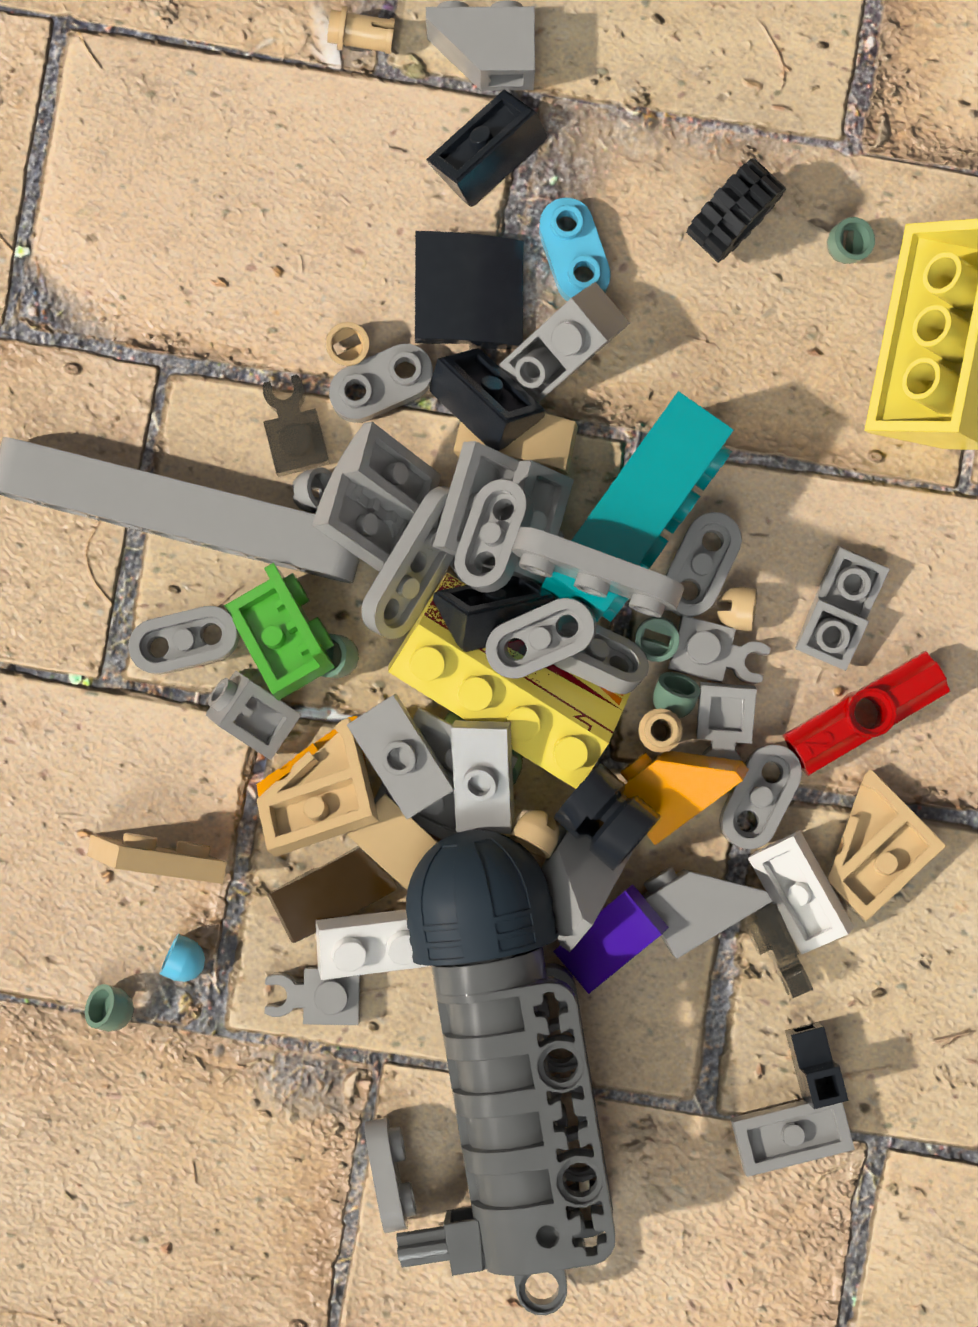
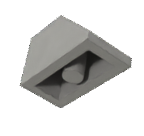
M558 824L560 831L558 843L550 858L545 860L541 870L552 897V911L555 915L554 923L560 946L570 952L594 924L632 852L612 871L590 851L591 840L587 836L576 839L570 832Z
M672 867L659 872L644 882L648 891L642 894L668 925L669 928L661 935V938L676 959L772 902L767 891L685 869L676 874Z

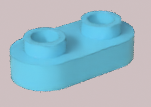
M560 198L552 201L541 214L539 235L560 295L566 301H569L573 296L594 282L606 293L611 277L610 267L590 210L581 201L573 198ZM562 217H570L576 222L577 226L572 231H563L557 226L556 222ZM579 267H587L593 272L594 277L588 282H581L575 278L574 271Z

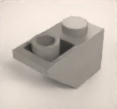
M505 0L495 2L491 7H469L468 4L461 1H446L440 3L437 7H426L427 39L480 91L504 89L534 90L535 6H522L519 2Z
M594 282L567 301L505 358L499 366L539 403L625 329L630 322L600 286Z

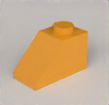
M667 751L660 753L653 760L645 752L620 773L625 778L624 795L628 798L640 796L661 815V818L647 833L649 839L656 845L742 782L749 769L740 760Z

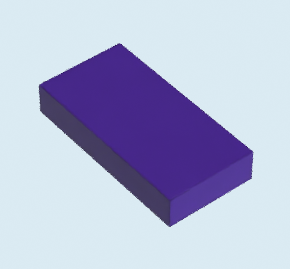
M632 884L600 911L592 927L570 952L562 946H559L553 952L586 992L590 994L661 936L669 927Z

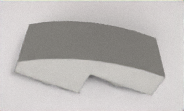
M837 546L813 600L795 649L846 671L869 623L867 617L890 569L864 556Z

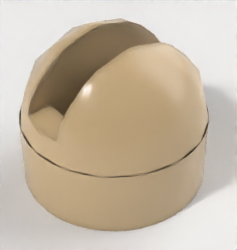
M339 323L327 334L325 342L326 351L329 357L339 365H356L368 353V335L356 323ZM357 334L361 344L350 347L337 355L333 345Z
M733 587L725 591L718 601L732 604L731 611H717L720 621L727 627L736 630L753 631L757 588Z
M542 810L530 811L518 820L510 835V839L520 843L536 856L550 858L560 835L558 822L553 817H548L547 813Z

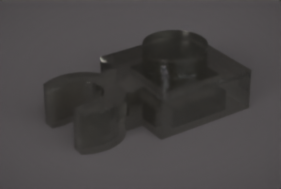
M297 374L291 376L294 387L293 394L285 400L275 397L270 381L263 383V396L269 407L278 414V418L263 421L278 477L330 464L316 408L301 412L300 407L305 401L306 392L302 380Z
M772 901L752 913L753 922L746 924L749 937L759 955L767 952L769 958L773 960L787 995L796 998L813 990L811 982L797 956L799 953L777 904Z

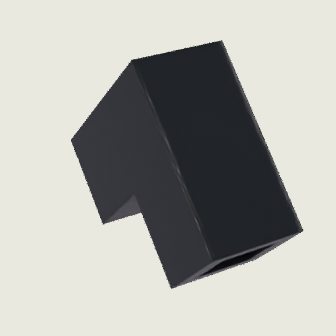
M816 1022L785 1030L802 1098L813 1109L849 1101L840 1066L832 1059L824 1026Z

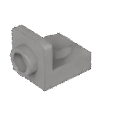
M235 671L230 679L224 678L217 684L209 697L208 705L210 708L206 713V716L217 726L269 760L273 758L301 717V714L281 700L278 701L272 694L238 671Z

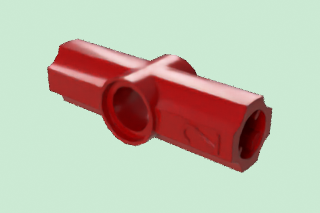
M923 651L861 689L848 693L839 702L782 736L785 739L787 748L797 756L801 769L809 776L871 738L885 734L893 725L949 693L950 689L947 684V678L938 663L930 657L927 651ZM862 698L872 701L878 712L875 724L869 729L862 727L856 721L854 715L856 704Z

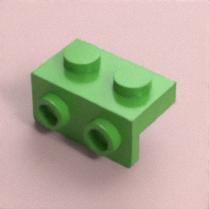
M273 562L264 568L269 580L224 606L233 618V622L269 690L279 701L331 671L335 666L326 651L334 646L330 635L318 617L309 621L302 608V605L310 601L305 590L294 573L284 577Z

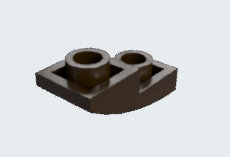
M357 846L325 865L305 872L269 892L267 896L291 943H296L316 933V920L350 916L398 888L391 875Z

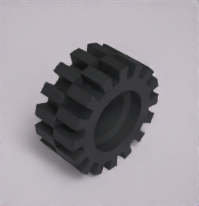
M752 158L746 164H743L736 174H732L727 179L725 185L713 194V198L706 202L701 208V212L694 217L686 233L719 263L731 251L733 252L741 241L746 239L751 234V231L762 222L765 215L781 199L786 191V187L755 158Z

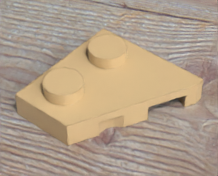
M349 718L341 720L334 727L338 733L314 755L308 751L292 766L286 778L276 781L257 799L267 851L273 856L277 857L379 822L362 749L347 727V724L352 722Z
M870 769L861 781L827 879L836 894L865 923L936 857L946 845Z
M124 833L123 840L91 834L87 856L114 869L223 884L227 862L210 856V846L178 841L176 849L156 846L158 839L145 835Z

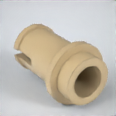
M342 6L341 11L331 9L327 43L337 44V50L343 51V46L345 45L391 54L395 19L349 13L347 6Z
M662 708L646 713L641 719L638 728L639 739L643 745L649 750L659 753L675 748L680 742L683 733L682 723L678 716L672 711ZM655 721H662L666 729V735L661 741L654 739L651 734V726Z

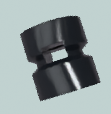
M600 764L570 795L555 814L554 819L576 839L587 836L591 840L590 851L614 871L661 818V815L640 796L628 798L624 795L625 783L603 764Z

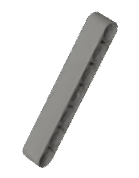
M2 438L0 446L1 496L268 564L274 562L276 566L340 582H354L360 558L314 528L312 524L315 514L14 438Z

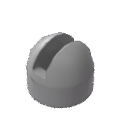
M323 467L306 470L296 477L292 484L294 491L292 498L299 509L309 513H316L324 490L332 475L330 470ZM319 489V498L313 496L312 490Z

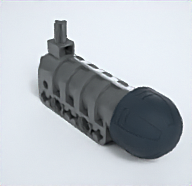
M486 830L463 831L437 842L420 860L409 882L406 896L407 928L410 933L409 940L413 951V962L418 965L431 966L471 1207L446 1210L444 1226L397 1233L398 1260L401 1263V1268L450 1261L452 1276L483 1270L497 1275L514 1276L516 1294L520 1304L528 1312L535 1315H549L563 1306L567 1297L566 1269L601 1263L611 1255L615 1247L612 1198L577 988L573 975L566 967L557 963H545L543 946L554 942L558 938V933L555 929L552 897L550 896L545 876L535 858L520 843L513 841L510 837ZM554 992L556 1000L559 1001V1017L548 1020L550 1010L548 999L544 993ZM561 1030V1033L567 1031L573 1035H554L546 1038L551 1032ZM557 1048H565L573 1054L565 1059H556L548 1053ZM576 1068L575 1072H571V1076L564 1079L561 1078L560 1074L555 1076L549 1074V1071L567 1072ZM573 1090L574 1113L578 1116L579 1123L578 1126L574 1125L565 1128L568 1127L566 1107L562 1103L561 1097L562 1093ZM573 1140H579L580 1148L569 1150L568 1143ZM590 1144L593 1149L590 1150L582 1147ZM575 1163L587 1164V1166H584L582 1168L573 1167L571 1165ZM589 1180L590 1189L580 1192L578 1182ZM566 1181H572V1182H575V1183H573L572 1185L568 1186V1185L566 1184ZM591 1205L592 1220H585L579 1207L584 1208ZM598 1235L597 1245L586 1247L583 1238ZM546 1272L552 1274L557 1280L558 1288L551 1297L538 1299L527 1291L525 1284L532 1274Z

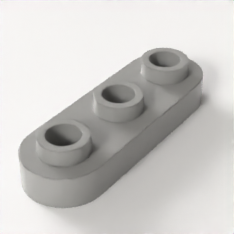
M436 487L424 497L367 592L362 604V619L369 630L389 639H396L405 635L415 624L455 555L432 547L450 487Z
M520 527L512 547V552L521 557L519 562L521 568L544 577H552L553 571L575 579L574 587L594 596L607 597L608 591L630 599L628 605L630 608L652 617H662L664 610L676 611L684 590V586L670 577L539 529Z

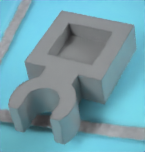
M682 616L678 627L679 646L676 653L670 658L668 669L721 683L727 668L733 670L735 676L742 682L756 684L762 682L763 675L750 672L745 666V659L749 653L767 656L771 648L764 643L756 641L748 642L742 646L733 645L736 629Z
M700 682L696 738L711 740V746L702 755L742 761L735 746L736 742L752 744L757 693L755 686Z
M306 966L304 969V982H296L292 976L280 972L270 974L265 978V985H280L287 992L286 1002L282 1004H267L265 1006V1014L269 1016L281 1017L290 1013L294 1008H303V1024L359 1025L361 975L321 980L318 967Z

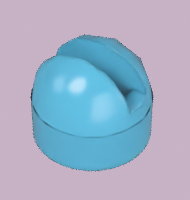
M178 933L165 957L159 974L179 982L195 979L203 971L205 956L201 946L193 939Z

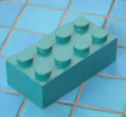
M678 391L571 541L650 569L669 542L660 535L664 529L671 534L676 531L701 497L692 490L693 487L696 485L704 491L732 453L730 449L724 446V443L734 430ZM553 571L552 577H546L542 584V588L555 596V600L570 597L586 603L593 611L596 623L602 616L611 622L629 599L608 591L607 597L588 594L574 587V578Z

